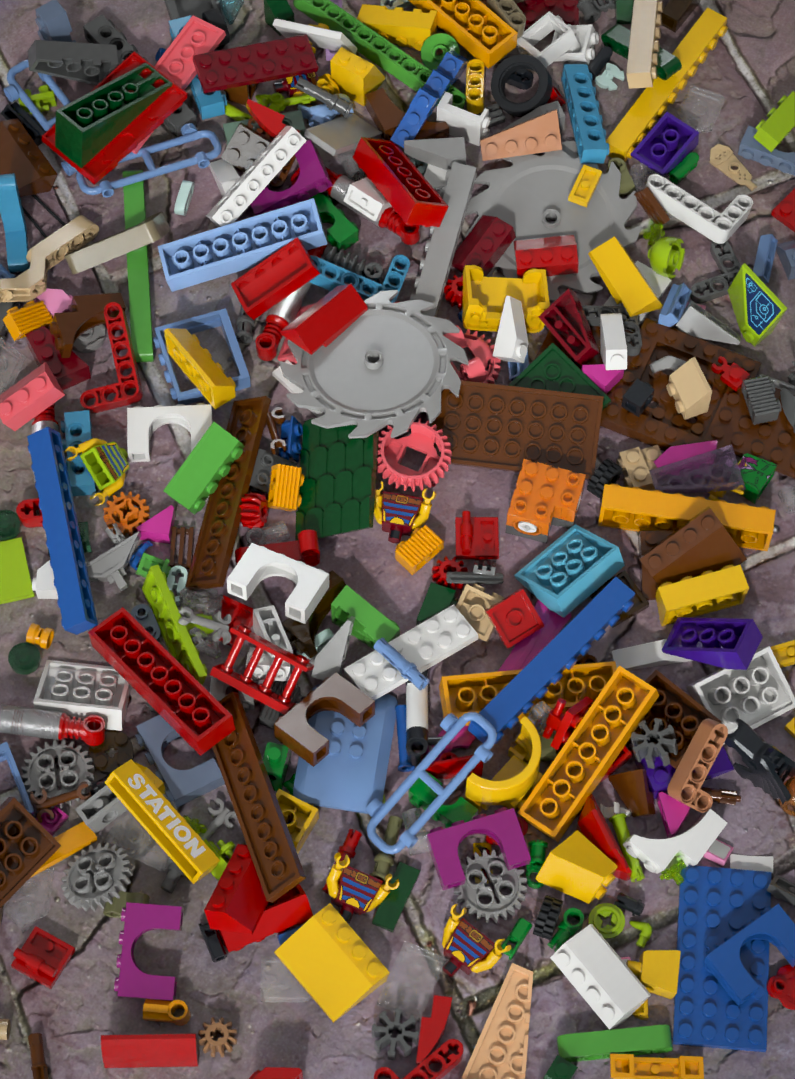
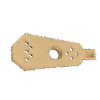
M717 144L711 148L710 164L740 186L745 185L751 191L757 188L751 181L752 175L728 146ZM731 166H736V167H738V169H737V170H733V169H731Z

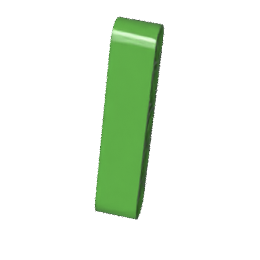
M669 1025L572 1033L557 1037L559 1056L569 1062L609 1059L610 1054H634V1056L666 1053L673 1050Z

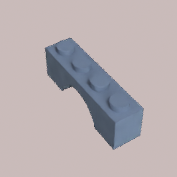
M748 125L741 140L738 155L795 176V152L788 153L777 149L770 152L753 138L758 130Z

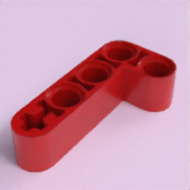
M315 530L301 531L298 533L297 541L259 545L276 553L284 554L296 561L304 562L311 567L320 563L318 536ZM249 547L235 550L236 565Z
M457 1039L447 1040L403 1079H442L462 1061L464 1052L462 1043ZM449 1049L452 1051L457 1050V1055L452 1053L448 1056ZM432 1063H438L442 1068L440 1071L434 1072L430 1070L429 1066ZM381 1067L374 1074V1079H379L381 1076H388L390 1079H400L388 1067Z

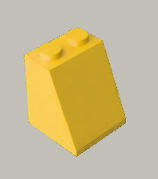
M342 47L330 60L331 79L337 83L340 94H346L351 100L362 106H365V94L376 91L385 81V76L374 64Z
M577 830L549 853L535 879L540 883L589 904L595 898L600 900L607 892L605 887L609 886L615 879L613 874L618 866Z

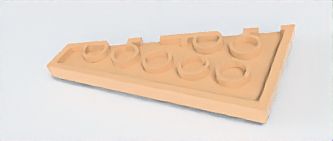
M514 963L511 964L461 1079H525L533 971Z

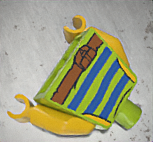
M92 438L78 444L77 448L69 446L64 451V453L70 451L73 454L67 461L74 460L79 453H82L80 457L98 488L104 490L101 493H94L90 496V500L96 496L99 497V502L94 506L104 504L106 496L110 497L123 487L126 477L125 472L129 469V464L126 460L128 453L124 448H119L116 442L107 443L105 440Z

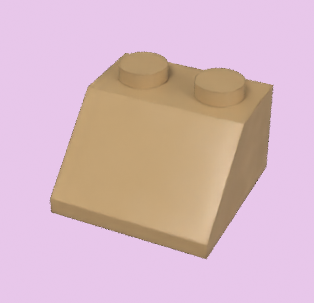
M693 357L669 376V381L666 385L669 395L675 399L677 412L682 414L684 420L708 412L712 390L696 358Z

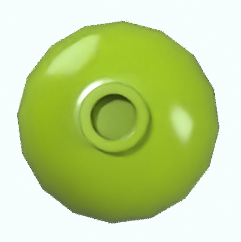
M676 237L658 239L649 248L647 255L652 270L661 276L671 279L675 278L676 275H673L676 268L680 271L684 260L685 248H681V243H684L683 240Z

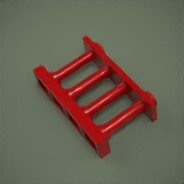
M240 624L231 627L230 632L237 635L225 663L213 666L210 675L285 715L294 705L291 702L290 696L302 671L308 672L313 670L314 665L309 663L310 660L302 655L296 656L251 632L252 629L246 625ZM247 640L256 645V648L244 674L240 675L233 671V665L244 641ZM265 650L275 655V658L263 684L259 685L253 682L252 675ZM284 660L295 667L282 694L277 695L272 692L271 686Z

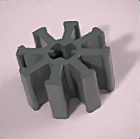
M658 718L654 719L655 725L653 730H649L644 720L639 723L641 734H635V732L631 734L635 758L638 762L645 758L647 767L651 769L655 768L656 757L659 756L663 765L667 766L671 763L668 752L674 753V755L678 753L673 727L668 725V728L664 729L662 719Z
M395 1008V1022H391L386 1015V1011H383L379 1014V1023H382L384 1027L376 1026V1024L372 1025V1038H375V1036L382 1037L378 1041H374V1048L377 1053H380L383 1048L390 1045L388 1060L396 1059V1047L399 1046L404 1053V1057L407 1058L411 1055L412 1047L406 1042L418 1044L419 1032L409 1031L412 1028H416L415 1018L411 1015L407 1021L401 1024L400 1020L403 1018V1010ZM394 1031H398L397 1038L392 1037Z

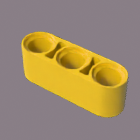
M472 59L467 63L466 106L468 112L479 114L484 110L485 67L482 60Z

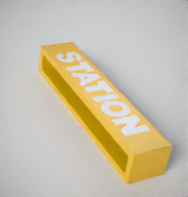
M132 759L110 774L105 784L193 885L216 867L220 859Z

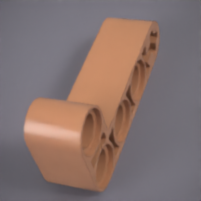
M709 718L700 723L667 788L670 797L702 813L707 812L713 804L712 796L700 788L727 738L728 729L724 724Z

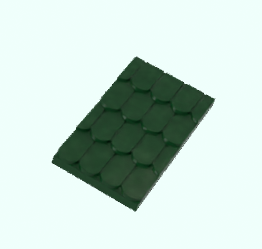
M312 419L306 420L303 424L300 458L301 474L304 475V482L299 489V495H301L302 500L298 511H296L295 541L298 540V533L303 530H315L318 539L373 528L379 430L367 438L349 439L348 435L357 425L326 429L312 424Z

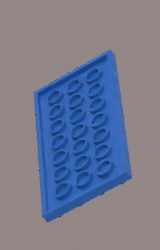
M683 864L680 865L676 950L681 951L677 994L674 996L672 1044L766 1052L768 991L766 984L769 980L770 942L752 940L744 944L740 949L742 965L759 986L757 993L740 1006L734 1002L708 969L704 960L708 949L716 944L719 947L725 942V937L735 931L737 934L743 929L742 926L748 920L753 919L755 921L761 917L760 913L765 908L771 906V893L767 889L771 883L772 872L692 865L686 867Z

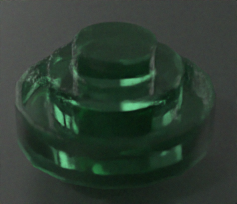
M0 510V540L14 539L21 531V521L15 512Z
M28 642L19 643L10 650L8 662L13 671L26 675L37 670L41 663V655L35 645Z

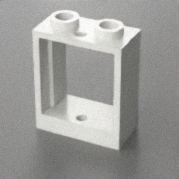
M549 11L525 30L522 37L517 38V49L520 54L537 58L547 68L578 42L575 37L576 31L570 24L566 25L559 15L555 16ZM553 30L561 35L541 52L534 47L535 44Z

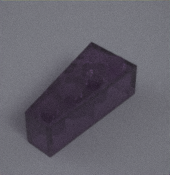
M732 445L649 470L655 490H660L663 493L683 494L746 490Z

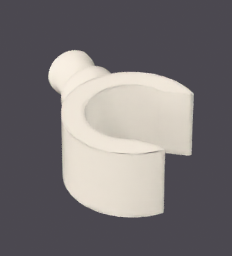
M614 802V807H605L600 804V810L605 819L620 813H625L628 817L631 815L628 809L620 807V804Z

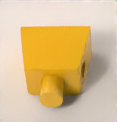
M646 950L640 955L639 962L627 960L626 965L650 993L668 999H673L677 994L681 951Z

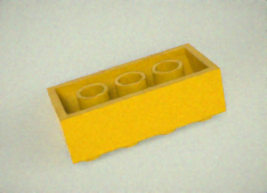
M167 328L164 330L167 353L215 410L236 397L235 382L231 377L227 378L222 366L212 360L210 352L200 346V342L195 334L191 335L187 329Z
M727 565L719 571L713 572L709 570L703 572L701 576L694 578L687 576L676 583L666 582L661 584L656 592L661 626L675 623L678 617L694 618L743 604L749 586L741 565Z

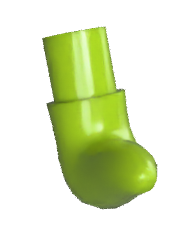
M629 921L632 927L641 931L636 945L644 948L652 935L651 925L647 922Z

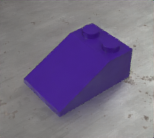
M666 112L632 151L631 156L663 177L696 148L699 142V132L669 112Z

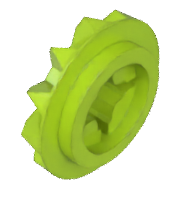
M602 903L595 906L589 914V925L593 924L605 940L615 938L622 933L625 926V917L621 909L616 905ZM612 915L610 921L612 925L607 924L602 928L603 921L601 918L606 919Z

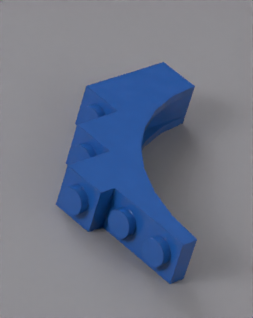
M454 50L448 51L445 54L438 68L432 71L424 87L419 88L409 105V109L391 137V141L404 148L405 140H415L444 93L461 77L470 60Z

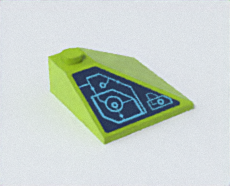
M744 263L727 291L740 332L743 334L744 339L755 347L773 332L787 307Z

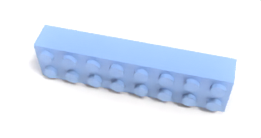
M314 198L160 245L158 250L166 282L171 291L174 292L255 267L297 237L306 250L327 245L328 243L319 210Z

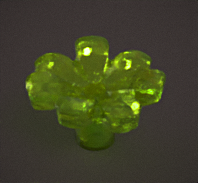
M662 223L651 224V231L644 232L643 237L645 240H649V246H653L658 239L665 236V230H662Z
M183 816L197 834L207 832L208 828L206 825L198 824L199 819L192 818L191 820L189 816Z
M683 859L679 860L677 864L672 865L670 870L665 869L662 871L659 878L661 880L673 879L677 885L682 884L685 880L680 873L686 868Z

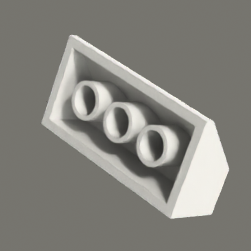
M593 924L588 925L566 941L550 957L609 1029L623 1024L651 996L649 991Z

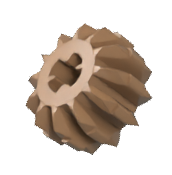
M212 1017L211 1025L204 1022L202 1025L205 1030L198 1031V1035L202 1037L198 1040L199 1045L204 1046L202 1049L204 1053L211 1050V1057L213 1058L217 1052L220 1053L221 1057H224L225 1049L231 1053L233 1051L231 1045L237 1044V1039L234 1038L237 1035V1030L231 1029L233 1026L231 1021L224 1025L225 1020L223 1017L219 1019V1023H216L215 1018ZM217 1034H221L222 1038L214 1041V1037H217Z

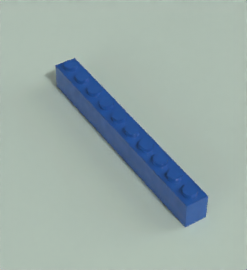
M46 427L27 436L29 443L28 451L31 454V467L36 480L35 488L38 492L39 508L43 516L42 525L47 537L46 545L51 558L50 566L53 569V582L58 595L57 603L61 610V624L65 631L78 635L96 627L98 622L60 432Z
M617 577L479 712L496 729L497 739L495 744L504 736L503 731L507 727L509 729L513 728L519 721L517 717L522 712L524 714L528 713L534 705L532 702L536 698L541 699L548 692L547 687L551 683L555 685L562 678V672L566 668L570 670L576 664V658L580 654L584 656L592 647L590 644L594 640L599 641L606 633L605 629L609 625L613 627L620 619L619 615L623 611L625 613L628 612L634 605L633 598L636 593ZM470 721L468 731L484 744L488 738V733L478 723Z

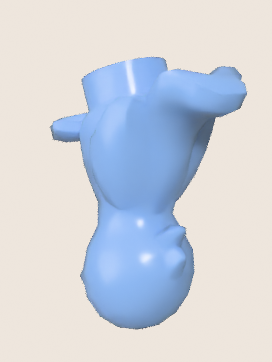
M339 94L340 98L349 103L351 102L346 94ZM298 104L297 107L298 110H301L303 119H308L310 127L331 121L340 114L333 109L329 110L326 104H318L312 107ZM351 108L349 113H354V109Z

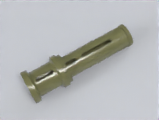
M398 816L389 817L383 838L388 845H395L397 843L403 819H400ZM380 850L379 854L374 857L375 866L370 875L382 880V884L385 885V877L389 874L390 867L394 865V859L392 858L393 854H386Z

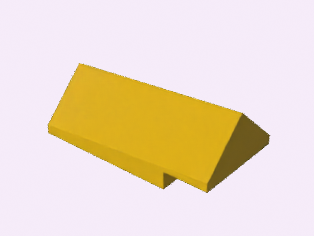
M615 236L588 253L616 304L623 303L630 317L662 309L663 304Z

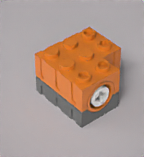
M524 459L507 513L505 533L547 543L552 525L570 529L575 524L583 496L586 474H578L559 467L555 468L551 465L535 463Z

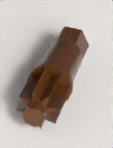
M700 788L710 794L713 802L718 804L736 805V802H741V795H737V791L722 788Z
M32 1033L28 1036L33 1079H48V1066L45 1061L42 1034Z

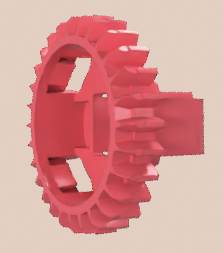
M458 325L455 326L460 329L459 333H446L443 335L462 348L468 347L474 356L473 359L468 361V365L460 364V371L451 362L460 380L495 384V380L498 379L501 366L499 365L501 360L492 356L495 345H491V339L484 341L485 334L478 337V331H475L472 335L470 334V329L463 333ZM488 361H489L490 364H489L488 371H485V369H486V367H487V363H488Z
M419 418L418 422H413L409 428L411 429L409 436L392 439L390 435L393 428L387 425V432L381 431V437L378 439L377 472L382 473V479L389 477V485L396 482V488L398 489L400 485H403L404 491L407 490L408 486H411L413 492L416 486H419L421 491L424 484L429 488L436 486L439 483V478H444V471H449L448 465L451 464L450 457H452V451L449 450L451 445L448 442L447 436H442L443 430L436 431V424L430 427L429 420L423 424L421 423V418ZM435 442L438 446L439 452H441V457L438 456L437 451L434 447ZM406 447L427 454L419 471L400 465L406 453Z

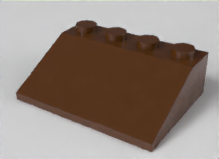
M18 118L0 121V175L15 173L20 197L49 192L58 175Z
M707 507L641 555L639 560L658 586L666 582H679L687 576H692L693 578L701 576L703 572L709 570L713 572L719 571L727 565L737 566L747 560V558L711 508Z
M655 670L645 682L657 689L659 697L642 721H646L650 731L654 729L655 718L662 719L664 729L668 728V725L673 727L678 753L674 755V753L668 752L671 762L670 765L677 769L700 723L708 718L722 723V721L658 670ZM639 726L635 730V734H641Z
M8 797L0 805V908L61 847L56 839L15 797Z

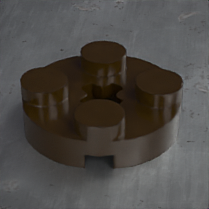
M106 731L105 740L101 745L89 747V757L92 758L94 768L105 775H109L130 759H134V749L132 742L124 732ZM113 748L118 753H114V757H109V754H105L106 751Z

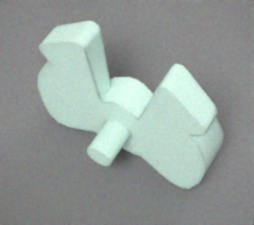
M607 63L602 75L595 78V83L600 88H608L609 91L617 90L618 86L612 81L613 77L624 81V72L620 71L616 65Z

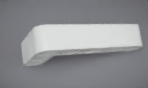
M650 175L645 185L666 212L718 244L725 243L743 224L753 205L751 197L741 194L722 213H719L661 175Z

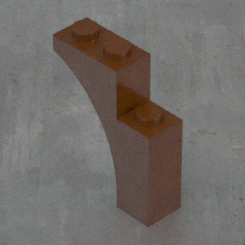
M383 88L365 94L366 109L378 130L382 132L383 139L390 140L406 113L389 99ZM426 121L415 140L449 138V126L446 122Z
M121 293L73 296L68 312L54 313L53 322H50V333L54 334L56 350H59L61 358H70L73 344L84 332L95 326L106 324L104 308L108 303H118L125 312L126 306ZM113 311L110 317H116L119 311Z

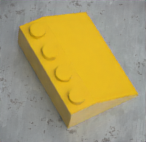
M331 903L312 916L274 952L333 1023L385 983L390 973Z

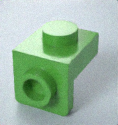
M143 553L135 574L146 578L150 566L159 565L167 578L171 569L168 566L170 560L167 558L162 560Z

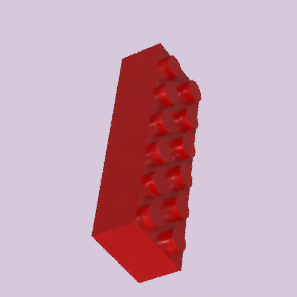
M361 137L352 158L356 161L358 167L365 172L367 178L374 183L376 189L383 194L385 200L392 205L394 211L400 215L403 222L411 226L416 224L424 227H440L449 206L398 145L389 140Z

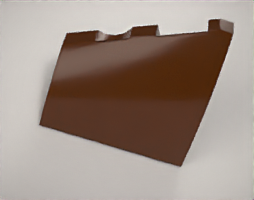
M646 769L608 776L610 783L631 812L633 818L656 814L653 792H649Z

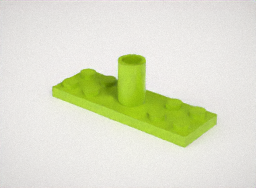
M159 565L150 566L142 590L149 607L153 611L169 653L203 686L208 674L205 664H202L199 658V650L193 644L191 638L213 633L214 630L191 622L187 625L179 624L178 620L182 617L176 606L174 593L172 590H169L166 575L161 571ZM209 612L196 614L197 616L213 620Z

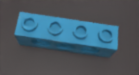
M89 410L64 412V421H61V431L66 436V439H62L64 451L69 446L77 448L78 444L92 439V424ZM76 433H80V434H81V435L76 436V437L73 436V435L76 434ZM67 451V458L65 460L72 496L96 493V483L80 455H77L72 461H67L69 457L73 456L72 452ZM79 470H82V471H83V472L80 473V474H76V473H75V472H77V471H79Z

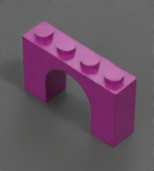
M311 140L306 141L295 153L300 166V174L295 184L281 192L271 191L267 185L251 203L256 216L309 200V198L333 186L318 149Z
M503 807L495 810V814L492 815L480 814L473 817V820L469 822L460 820L452 823V827L445 829L437 827L430 830L426 841L443 891L465 884L466 878L458 857V847L470 835L484 834L493 838L501 849L508 871L530 864L531 857L514 808L508 809Z
M126 902V907H122L121 921H125L124 931L120 930L119 944L122 945V953L117 955L116 963L117 968H120L119 977L115 978L114 991H118L117 996L175 1000L177 977L144 973L135 962L134 947L139 937L147 931L154 929L182 931L183 907Z

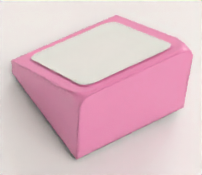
M716 839L703 857L724 867L734 848Z

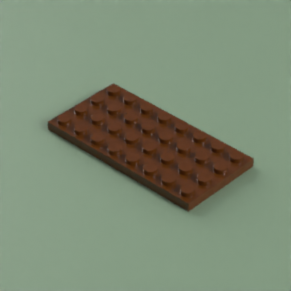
M461 380L459 397H456L449 389L442 390L441 413L430 423V427L436 424V431L442 429V436H447L448 442L451 445L449 450L452 451V457H450L452 465L520 472L523 460L527 459L531 460V462H539L555 468L559 467L574 473L586 474L585 480H591L592 475L595 474L604 396ZM435 442L434 447L437 451L438 456L441 457V452H439L438 446Z

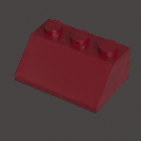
M483 215L456 250L451 266L463 273L465 265H476L483 269V277H486L516 238L514 228L498 217Z

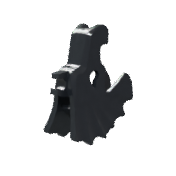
M737 718L735 722L738 728L734 733L727 735L724 743L728 747L734 748L748 767L735 762L733 764L734 769L741 778L749 779L754 787L762 788L774 800L776 798L780 799L783 805L791 798V794L783 782L788 776H795V762L785 756L775 746L764 741L747 723Z

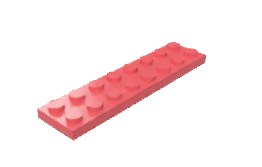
M192 16L154 67L181 89L185 90L197 75L193 63V55L214 52L226 36L224 30ZM151 134L137 145L132 151L134 154L138 153Z

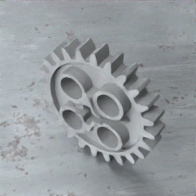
M54 740L52 746L45 742L44 749L39 746L36 747L37 754L29 753L32 760H24L26 767H22L23 775H21L29 797L31 791H33L36 798L42 797L41 788L48 783L52 785L44 787L47 791V799L75 790L81 782H87L88 787L86 788L89 789L92 786L90 781H94L93 773L95 769L94 765H92V758H88V751L83 752L81 745L75 748L73 741L68 746L65 740H62L61 745H58L57 741ZM56 757L59 758V759H58L59 768H60V772H59V773H60V780H61V787H62V789H61L60 791H58V783H57V779H56V777H57L56 766H55V758H56ZM67 761H73L70 764H64ZM45 764H50L48 767H42ZM70 780H74L73 783H71V784H66V782H68V781H70ZM83 788L81 793L87 794L86 789ZM68 801V805L72 806V801ZM64 803L59 804L60 808H63Z
M98 843L96 849L90 845L88 852L82 849L80 857L74 855L76 861L68 862L71 868L65 869L63 872L66 876L61 878L64 883L61 886L64 896L72 906L75 905L77 909L82 907L85 911L89 907L95 911L97 905H100L103 909L107 901L113 904L112 898H120L119 892L126 891L124 884H130L131 881L128 877L133 875L130 870L133 868V865L130 863L131 859L122 848L119 849L116 844L111 846L109 843H106L104 847L101 843Z
M483 850L481 857L475 852L474 860L467 857V865L461 863L466 880L465 884L454 889V894L460 895L457 897L456 902H464L461 910L464 907L469 909V917L475 913L477 914V921L483 916L486 923L492 917L495 923H498L499 916L507 920V913L514 916V908L521 909L519 901H525L526 896L522 893H527V887L523 886L527 883V878H520L524 875V869L507 870L502 852L499 856H496L495 850H492L491 855H488L486 850ZM497 868L502 873L496 876L491 874L490 870ZM481 869H484V870H485V872H486V874H487V879H488V881H489V884H490L491 886H494V894H495V896L497 897V899L500 901L499 904H497L496 901H495V899H494V894H493V892H492L491 887H490V886L486 887V886H487V879H486V877L484 876V874L482 873ZM477 877L481 882L479 884H472L469 880ZM507 888L511 891V894L503 895L500 893V890ZM487 897L491 902L489 904H482L479 899Z

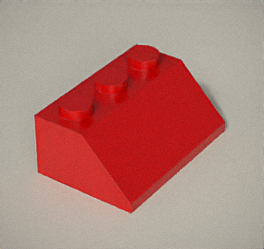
M574 235L513 241L517 278L522 279L524 273L532 268L545 269L546 276L578 273L579 262Z

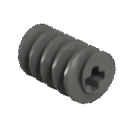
M337 246L328 251L324 258L325 261L365 277L366 259H362L359 263V256L356 255L352 260V253L349 252L344 256V249L336 253Z

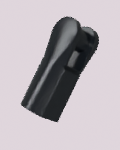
M603 47L588 66L589 72L592 73V80H595L609 62L613 54L610 47Z
M209 923L198 924L212 961L218 962L225 959L227 953L218 931L210 929ZM214 931L215 935L206 936V933Z

